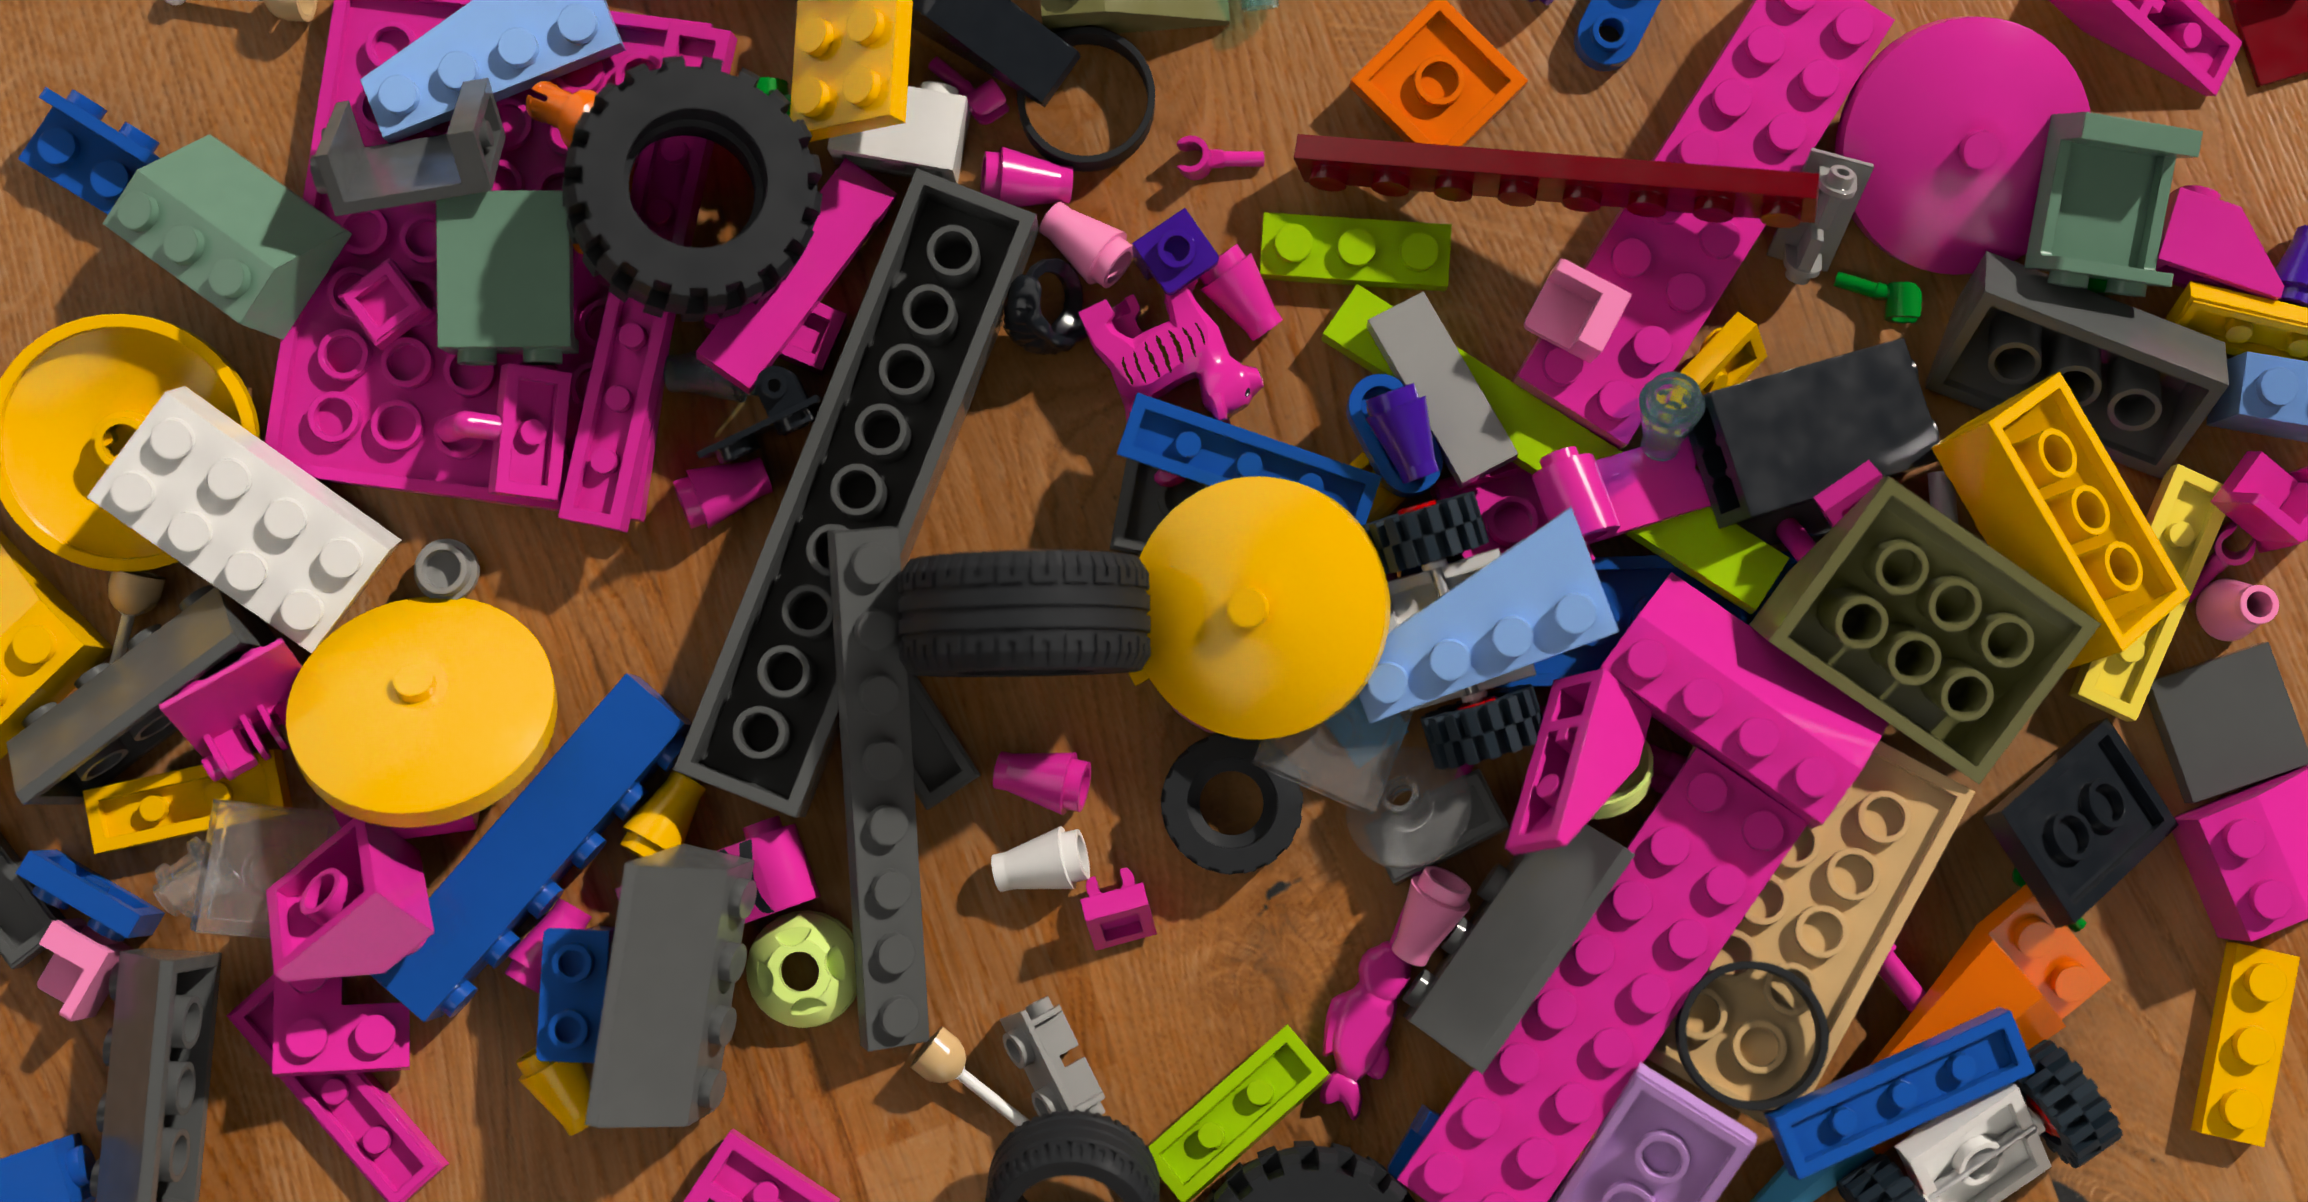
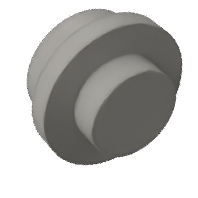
M439 539L429 543L420 551L415 560L414 578L416 584L429 598L454 600L465 598L473 591L479 580L480 566L477 556L469 546L454 539Z

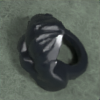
M1059 258L1042 259L1032 265L1026 275L1020 274L1014 279L1008 291L1007 305L1004 306L1003 325L1004 330L1014 344L1034 354L1056 355L1061 351L1068 352L1076 343L1088 337L1078 313L1082 310L1083 290L1077 272L1069 263ZM1046 272L1056 275L1061 281L1065 296L1063 310L1052 326L1042 315L1040 307L1042 290L1038 278Z

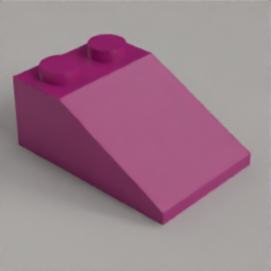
M2308 764L2269 777L2174 816L2179 825L2172 833L2218 938L2253 942L2308 919Z

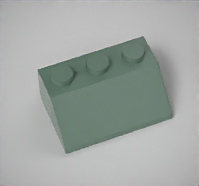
M210 134L136 170L102 223L239 324L284 340L352 235L351 232Z

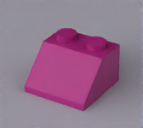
M353 818L266 890L274 975L284 982L385 973L403 957L418 951L427 938L434 933L420 850L388 827L368 823Z

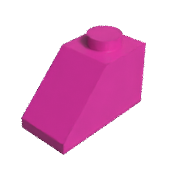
M2187 185L2179 187L2169 194L2156 271L2174 274L2172 284L2182 288H2186L2188 283L2193 281L2272 300L2281 298L2284 285L2241 206L2220 200V193L2204 186Z

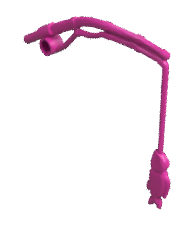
M1539 705L1543 717L1546 706ZM1649 743L1654 757L1653 777L1650 787L1663 795L1682 768L1687 757L1673 750L1668 751ZM1465 764L1457 768L1452 782L1472 772L1474 764L1469 766ZM1405 903L1390 942L1385 941L1378 946L1368 949L1362 955L1358 968L1360 981L1353 989L1338 994L1331 999L1326 1015L1322 1055L1324 1057L1331 1054L1334 1055L1336 1070L1323 1083L1320 1091V1102L1323 1104H1332L1336 1101L1342 1102L1352 1120L1358 1118L1362 1106L1363 1097L1359 1081L1366 1074L1373 1079H1382L1389 1068L1390 1057L1385 1043L1396 1016L1397 999L1406 989L1412 969V964L1400 959L1391 948L1398 934ZM1894 943L1878 974L1911 1014L1926 992L1894 953L1897 948Z

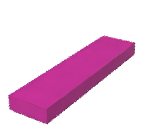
M847 158L843 160L819 191L823 196L820 214L813 227L814 234L806 250L785 281L782 280L773 292L755 305L751 302L743 306L738 314L722 318L696 351V359L748 395L754 390L759 373L773 365L896 202V192Z
M274 974L226 1015L271 1068L273 1053ZM371 1072L279 1077L386 1202H407L449 1165L448 1161Z

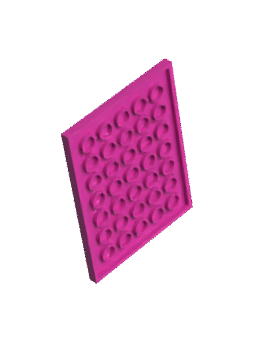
M334 0L303 199L347 229L352 235L284 340L281 339L265 443L318 481L559 511L610 283L601 275L593 277L582 262L583 254L577 253L573 247L574 335L579 340V354H562L563 364L528 365L523 364V354H497L496 365L457 364V355L448 354L438 348L436 200L335 216L328 194H320L314 185L310 159L318 149L322 129L326 128L337 102H350L364 147L388 144L382 137L360 79L472 0ZM610 11L626 51L549 82L572 94L582 89L593 90L598 93L609 82L616 86L624 82L625 72L644 63L649 68V71L659 69L670 20L714 27L711 23ZM531 88L496 102L506 138L492 191L562 190L568 148L562 140L558 128L536 121L528 115L526 110L527 95H531L543 102L548 99ZM451 120L397 142L447 134ZM639 156L637 157V159H636V161H635L633 182H634V177H635V173H636V169H637V164H638ZM391 258L411 281L433 313L381 350L373 344L338 295L385 260ZM670 344L630 521L645 522ZM507 363L572 373L558 501L548 502L488 494L494 441L467 437L449 443L443 441L437 433L438 423L443 418L461 411L496 415L501 366Z

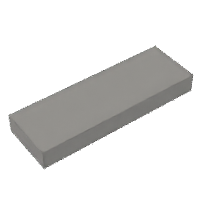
M1424 291L1368 320L1366 327L1394 376L1404 385L1414 383L1419 397L1426 395L1431 433L1441 450L1443 461L1460 489L1516 460L1519 453Z

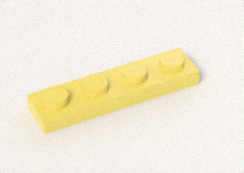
M2175 464L2164 475L2146 519L2191 596L2225 518V514L2211 503V500L2223 484L2180 464ZM2190 596L2123 652L2081 665L2069 696L2126 722L2137 721Z

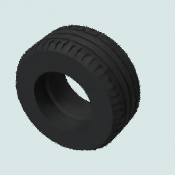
M981 551L939 554L911 559L898 576V593L901 594V598L898 599V615L902 616V620L898 621L899 637H902V642L899 643V660L910 675L932 677L1073 676L1141 671L1151 656L1150 638L1147 637V634L1151 632L1150 616H1147V612L1150 611V595L1146 594V591L1149 590V572L1138 556L1101 551Z

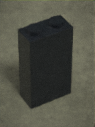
M1904 338L1714 390L1679 407L1719 529L1814 501L1813 497L1868 460L1878 469L1883 477L1887 475L1890 478L1938 461L1931 447L1939 442L1938 427L1930 416L1919 384L1918 369L1914 360L1910 357Z

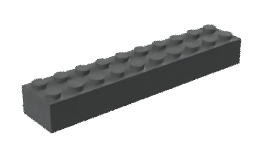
M916 168L674 767L675 771L795 818L806 817L840 733L827 531L886 526L898 527L901 571L907 564L1004 322V306L1007 305L1010 285L1017 276L1023 274L1039 234L1037 215L1035 213Z

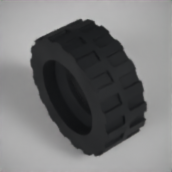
M1220 733L1210 735L1188 747L1173 763L1165 778L1161 796L1162 817L1165 828L1177 849L1189 860L1206 870L1230 875L1256 871V869L1269 865L1278 859L1277 857L1290 846L1297 829L1300 827L1302 804L1304 803L1303 792H1301L1298 781L1299 777L1295 769L1287 761V757L1264 739H1242ZM1226 771L1241 772L1252 778L1259 786L1263 796V811L1258 822L1250 830L1238 835H1225L1213 830L1205 822L1200 810V795L1205 784L1215 775Z

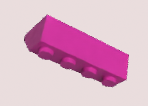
M1672 572L1599 668H1605L1653 711L1651 715L1653 718L1808 822L1807 826L1810 829L1824 824L1864 768L1889 725L1887 721L1770 643L1755 629Z

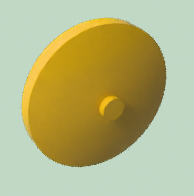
M101 314L80 318L58 326L43 334L23 349L0 378V500L13 520L27 535L47 550L73 563L104 571L135 572L161 568L179 562L88 499L87 496L163 394L172 389L186 386L261 440L256 409L244 382L233 366L208 342L178 325L161 319L141 315Z
M1243 477L1216 483L1198 491L1176 506L1160 522L1142 550L1139 559L1149 572V590L1146 591V594L1150 595V611L1147 612V616H1150L1151 632L1147 634V637L1150 638L1151 656L1143 668L1158 692L1171 706L1183 716L1206 729L1230 737L1263 740L1285 737L1317 727L1346 708L1358 696L1368 683L1380 661L1390 623V593L1384 565L1370 536L1356 518L1334 499L1304 484L1272 477Z
M427 596L408 598L391 602L360 614L343 624L321 642L316 650L307 658L292 685L286 709V730L293 755L305 780L325 802L353 818L382 826L406 828L439 825L472 815L492 805L516 788L531 773L546 751L554 732L558 709L557 690L551 666L544 649L529 629L511 615L489 604L466 598L457 600L429 598Z

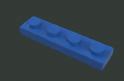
M1138 392L1116 453L1118 456L1206 486L1243 477H1272L1304 484L1334 499L1347 509L1361 525L1367 522L1382 478L1380 475Z
M1998 1007L1799 1097L1790 1103L1766 1112L1764 1115L1789 1175L1797 1180H1801L2036 1071L2011 1010Z

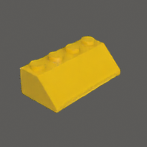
M2061 372L2047 377L1968 421L1931 447L1945 475L1951 481L1974 520L1977 530L1983 536L1988 546L2101 624L2067 669L2123 652L2190 596L2189 591Z

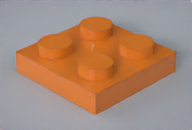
M1432 0L1351 79L1349 87L1405 142L1465 147L1525 88L1529 80L1447 0Z

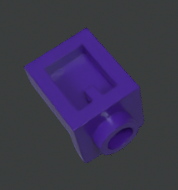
M1183 208L1132 243L1133 261L1147 281L1154 277L1167 295H1174L1211 270L1219 262V255L1186 208Z

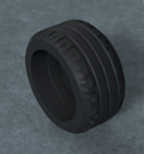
M1067 1109L1062 1112L1052 1111L1051 1114L1044 1113L1040 1117L1035 1116L1031 1121L1023 1122L1021 1126H1017L1013 1132L1007 1135L991 1161L985 1202H1028L1023 1193L1033 1185L1053 1177L1079 1176L1093 1179L1108 1186L1120 1196L1123 1202H1159L1160 1179L1158 1168L1150 1149L1145 1145L1142 1138L1138 1137L1136 1132L1130 1131L1127 1125H1122L1118 1120H1112L1110 1116H1102L1101 1113L1096 1112L1094 1114L1087 1110L1083 1112L1074 1109V1111Z

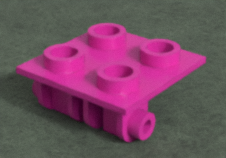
M282 638L267 646L257 647L248 651L238 662L211 677L188 684L180 690L178 695L161 703L159 707L204 758L201 762L210 778L216 782L226 776L231 781L259 764L248 744L250 741L253 742L265 761L272 758L261 735L270 731L283 751L290 748L279 725L283 724L286 729L288 697L302 665Z

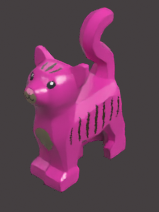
M1198 278L1174 295L1165 294L1164 302L1169 315V321L1145 332L1138 327L1136 322L1141 314V309L1134 294L1124 298L1121 303L1112 308L1107 299L1078 312L1094 352L1111 370L1124 404L1126 421L1128 420L1137 392L1159 399L1179 385L1197 378L1199 379L1202 403L1205 408L1212 414L1214 419L1230 424V418L1248 407L1253 396L1264 387L1262 375L1256 367L1243 365L1230 356L1219 326L1196 302L1192 292L1198 282ZM1158 470L1154 474V481L1164 487H1172L1186 480V478L1162 470Z

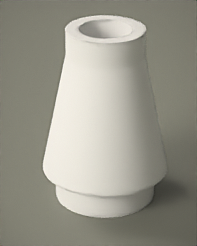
M1060 826L1006 852L993 854L991 857L994 881L1000 892L1013 889H1075L1077 882L1090 878L1088 852L1079 829L1065 831Z

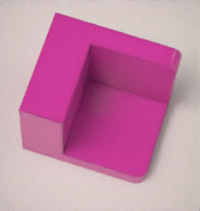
M2247 451L2213 497L2211 503L2256 540L2302 543L2308 535V483L2298 482L2264 452Z

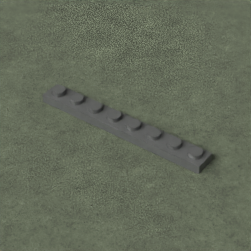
M892 526L827 531L860 1046L868 1052L930 1041L908 674L906 668L899 660V643L902 642V637H899L898 621L902 620V616L898 615V599L901 598V594L898 593V576L901 573L899 528Z

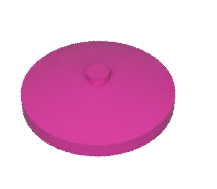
M1962 16L1941 19L1913 29L1893 41L1868 64L1859 76L1845 102L1837 128L1835 154L1874 164V169L1852 215L1853 221L1862 233L1886 254L1906 264L1935 273L1953 275L1972 274L1986 251L2012 261L2025 255L2029 243L2051 115L2090 112L2084 87L2075 69L2058 48L2042 35L2015 22L1999 18Z

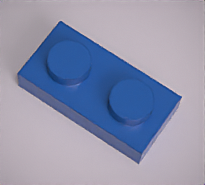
M57 849L28 851L15 873L35 885L32 893L38 899L60 909L67 910L70 906L91 917L87 925L93 931L114 941L123 942L125 938L153 935L165 915V912Z

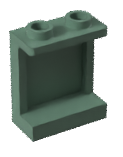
M2091 112L2052 114L2024 268L2049 272L2047 284L2087 289L2089 278L2107 281L2106 293L2124 296L2145 297L2147 286L2172 287L2174 274L2156 271V263L2176 158L2199 157L2203 131Z
M562 190L487 191L436 200L438 348L448 354L457 355V364L490 366L497 364V354H523V364L560 365L563 364L562 354H579V340L574 335L573 244L566 226L567 212L566 207L563 206Z

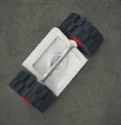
M1473 491L1439 501L1432 500L1399 510L1397 514L1362 525L1380 555L1386 574L1420 565L1422 568L1420 572L1388 581L1390 593V623L1388 632L1501 555L1499 548L1450 563L1444 558L1474 549L1489 542ZM1534 663L1410 709V711H1414L1461 697L1462 699L1456 701L1455 704L1442 706L1438 710L1430 711L1425 716L1420 717L1435 769L1444 770L1449 767L1453 769L1465 764L1469 766L1480 763L1485 759L1490 758L1492 760L1502 757V754L1514 753L1522 750V747L1536 744L1543 717L1532 684L1516 685L1509 689L1506 687L1492 693H1488L1486 690L1536 675Z
M2045 1039L2027 1051L2036 1072L1934 1118L1929 1123L1917 1127L1907 1138L1895 1145L1908 1176L1904 1177L1900 1167L1894 1161L1891 1162L1887 1155L1880 1152L1837 1181L1836 1185L1839 1188L1838 1191L1841 1197L1846 1202H2001L2052 1167L2040 1136L2045 1139L2047 1147L2053 1153H2058L2063 1162L2066 1164L2070 1163L2073 1168H2079L2120 1140L2123 1132L2118 1127L2120 1122L2117 1116L2109 1111L2112 1108L2105 1097L2099 1095L2097 1092L2098 1086L2092 1078L2087 1079L2083 1074V1068L2076 1060L2072 1062L2068 1053L2062 1047L2057 1048L2053 1041H2046Z

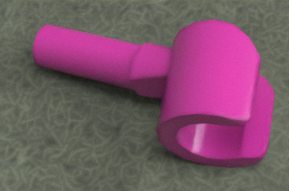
M938 56L930 62L928 69L948 85L959 90L958 95L967 96L970 112L979 124H990L1009 112L1010 109L1006 104V97L992 78L974 89L968 80Z
M1192 135L1182 137L1176 143V146L1181 151L1190 152L1198 150L1203 152L1202 159L1198 164L1194 166H1177L1180 173L1189 180L1196 181L1209 175L1212 168L1264 167V151L1209 149L1203 139Z
M2234 521L2220 527L2215 539V552L2206 560L2207 563L2202 568L2189 598V603L2219 573H2222L2228 565H2242L2253 557L2256 548V539L2254 538L2242 551H2230L2223 545L2224 539L2230 536L2237 528V524Z

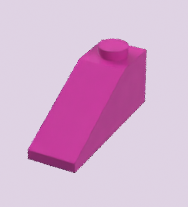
M2049 0L2083 32L2205 96L2217 95L2243 43L2198 0Z
M1605 668L1553 681L1505 847L1513 855L1566 846L1639 765L1653 711Z

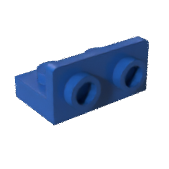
M45 87L39 98L50 104L52 108L18 158L104 213L109 214L136 170L160 159V157L154 154L160 143L126 121L119 132L105 124L101 120L107 110L74 89L71 90L65 99Z
M597 926L588 929L548 928L544 931L536 1057L538 1060L576 1063L595 1062L615 926Z

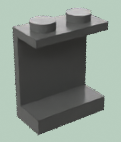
M489 78L462 83L447 134L364 147L350 102H337L326 128L322 129L318 149L310 159L314 185L320 194H328L335 216L492 191L506 135Z

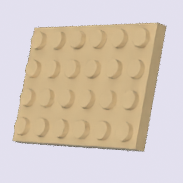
M1880 740L1864 768L1824 824L1814 829H1810L1808 826L1805 827L1706 971L1708 973L1717 967L1734 962H1766L1790 971L1813 991L1826 1016L1829 1045L1827 1057L1819 1076L1800 1097L1813 1092L1975 794V791ZM1693 746V748H1692V750L1690 751V753H1689L1687 759L1689 758V756L1691 755V753L1693 752V750L1696 749V747ZM1740 969L1716 978L1700 992L1688 1016L1686 1037L1689 1054L1694 1066L1709 1085L1727 1097L1744 1101H1759L1780 1095L1798 1082L1811 1062L1815 1047V1027L1811 1012L1796 989L1782 978L1766 971ZM1676 1015L1646 1059L1699 1088L1684 1069L1677 1051L1675 1041ZM1730 1106L1770 1129L1764 1113L1773 1109L1746 1110Z

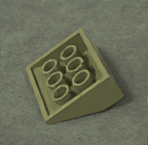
M1887 475L1788 571L1750 623V626L1770 643L1978 784L1989 773L2101 625Z

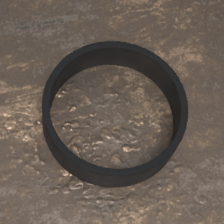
M1076 27L1058 32L1056 35L1071 46H1102L1125 57L1136 68L1145 84L1148 104L1144 118L1135 133L1119 147L1098 155H1074L1051 146L1036 132L1026 113V96L1017 91L1018 111L1023 130L1030 143L1043 157L1059 165L1073 166V171L1093 172L1116 166L1139 149L1152 126L1155 112V86L1148 63L1132 43L1109 30L1096 27Z
M1742 961L1722 965L1703 975L1701 980L1693 987L1677 1014L1675 1041L1684 1069L1694 1083L1705 1093L1722 1103L1736 1108L1767 1110L1792 1102L1806 1092L1815 1082L1827 1057L1829 1032L1826 1016L1819 1000L1799 977L1774 964ZM1756 969L1782 978L1802 996L1814 1022L1815 1047L1807 1070L1790 1089L1765 1100H1737L1718 1092L1699 1074L1688 1050L1686 1029L1688 1016L1694 1001L1709 983L1735 970Z

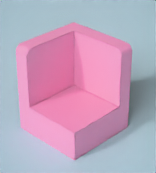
M1561 258L1550 272L1524 322V328L1591 363L1603 351L1632 294Z
M81 918L52 921L39 943L41 946L54 952L40 976L37 987L64 1003L59 1015L70 1022L97 1015L109 994L110 975L114 965L119 962L120 951L134 950V948L123 942L111 940L93 931L87 925L88 922Z

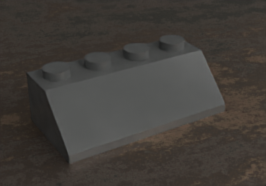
M1986 251L1955 303L1928 374L1925 388L1986 412L2047 377L2061 372L2111 460L2162 479L2229 386L2225 342L2084 288L2047 284L2048 274L2024 268V265Z
M208 585L194 591L180 603L179 608L182 612L165 625L155 624L140 631L128 641L127 647L130 651L111 665L109 663H102L82 674L74 683L77 690L59 704L57 702L47 703L23 719L21 724L25 729L6 742L16 796L23 805H79L84 801L83 790L106 785L178 731L175 725L161 711L159 707L161 703L178 695L180 690L188 684L211 677L238 662L248 651L257 647L267 646L276 641L277 638L260 617L217 587Z
M1585 824L1564 847L1516 854L1506 868L1499 863L1496 864L1476 893L1484 899L1470 920L1463 917L1440 944V948L1447 953L1433 973L1423 969L1407 989L1403 1001L1410 1006L1403 1014V1017L1483 1074L1635 854Z
M681 844L625 863L585 1125L596 1128L688 1127L715 1111L721 1103L727 1084L726 1072L721 1070L724 1050L733 1036L737 1021L736 1009L731 1007L735 982L739 980L743 973L747 958L746 946L741 944L745 919L752 912L757 895L756 882L752 880L755 860Z
M157 948L120 951L119 962L114 965L109 980V994L111 999L115 1001L113 1027L108 1030L103 1044V1061L106 1066H109L107 1092L101 1097L96 1114L97 1128L100 1132H103L101 1155L94 1164L90 1178V1192L92 1197L96 1198V1202H199L222 953Z

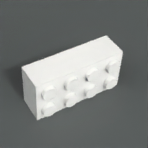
M186 386L166 391L87 496L88 499L311 654L334 631L402 541Z

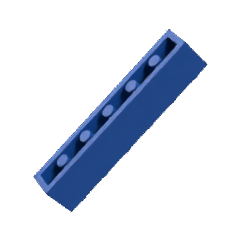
M626 673L428 898L434 933L427 938L423 946L415 953L403 957L385 973L370 975L423 1022L442 1017L444 1014L450 1018L458 1014L478 991V988L472 984L473 980L487 964L494 969L498 967L520 943L521 939L515 932L532 914L536 919L541 918L561 897L564 890L558 883L575 865L579 870H582L603 849L607 841L601 834L617 816L622 821H625L641 806L649 795V791L643 786L660 767L665 772H668L676 765L692 722L641 677Z

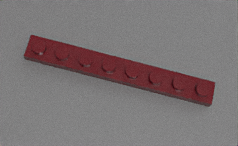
M1297 134L1293 157L1304 182H1309L1313 187L1324 191H1343L1347 186L1371 187L1373 191L1392 197L1405 196L1409 191L1434 192L1437 197L1454 202L1468 201L1472 196L1496 197L1500 202L1516 207L1532 206L1536 201L1558 202L1570 210L1579 212H1593L1599 210L1601 206L1627 208L1630 213L1642 217H1660L1665 215L1666 211L1693 213L1697 219L1712 223L1728 222L1733 217L1757 218L1763 224L1776 228H1792L1798 226L1800 222L1815 223L1819 196L1820 173Z

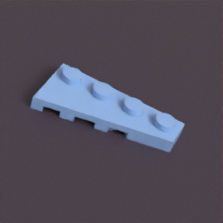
M472 0L361 78L360 81L382 137L388 143H394L450 121L462 83L465 81L489 78L493 95L497 102L528 90L540 81L553 80L626 50L606 0Z
M1572 507L1567 508L1551 519L1546 525L1527 538L1522 539L1498 558L1458 583L1437 600L1388 632L1380 661L1368 683L1358 694L1369 723L1619 632Z

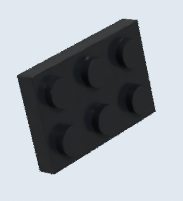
M2108 717L2086 726L1983 817L2055 928L2076 923L2179 825Z

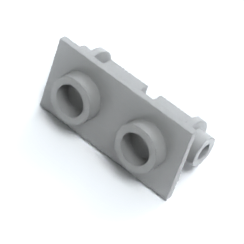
M1811 148L1801 172L1820 173L1815 223L1800 222L1796 227L1777 228L1767 250V256L1783 260L1786 268L1785 276L1789 281L1805 285L1809 282L1810 278L1817 277L1821 270L1828 271L1874 169V164Z
M1045 996L1026 1006V1010L999 1019L1006 1032L1003 1034V1044L1006 1052L1018 1068H1024L1034 1089L1031 1096L1032 1103L1039 1117L1044 1113L1051 1114L1052 1111L1062 1112L1067 1109L1069 1111L1077 1109L1083 1112L1087 1110L1094 1114L1096 1112L1101 1113V1115L1106 1112L1101 1103L1106 1097L1086 1057L1079 1058L1067 1066H1064L1060 1055L1079 1045L1060 1004L1053 1006L1049 996Z

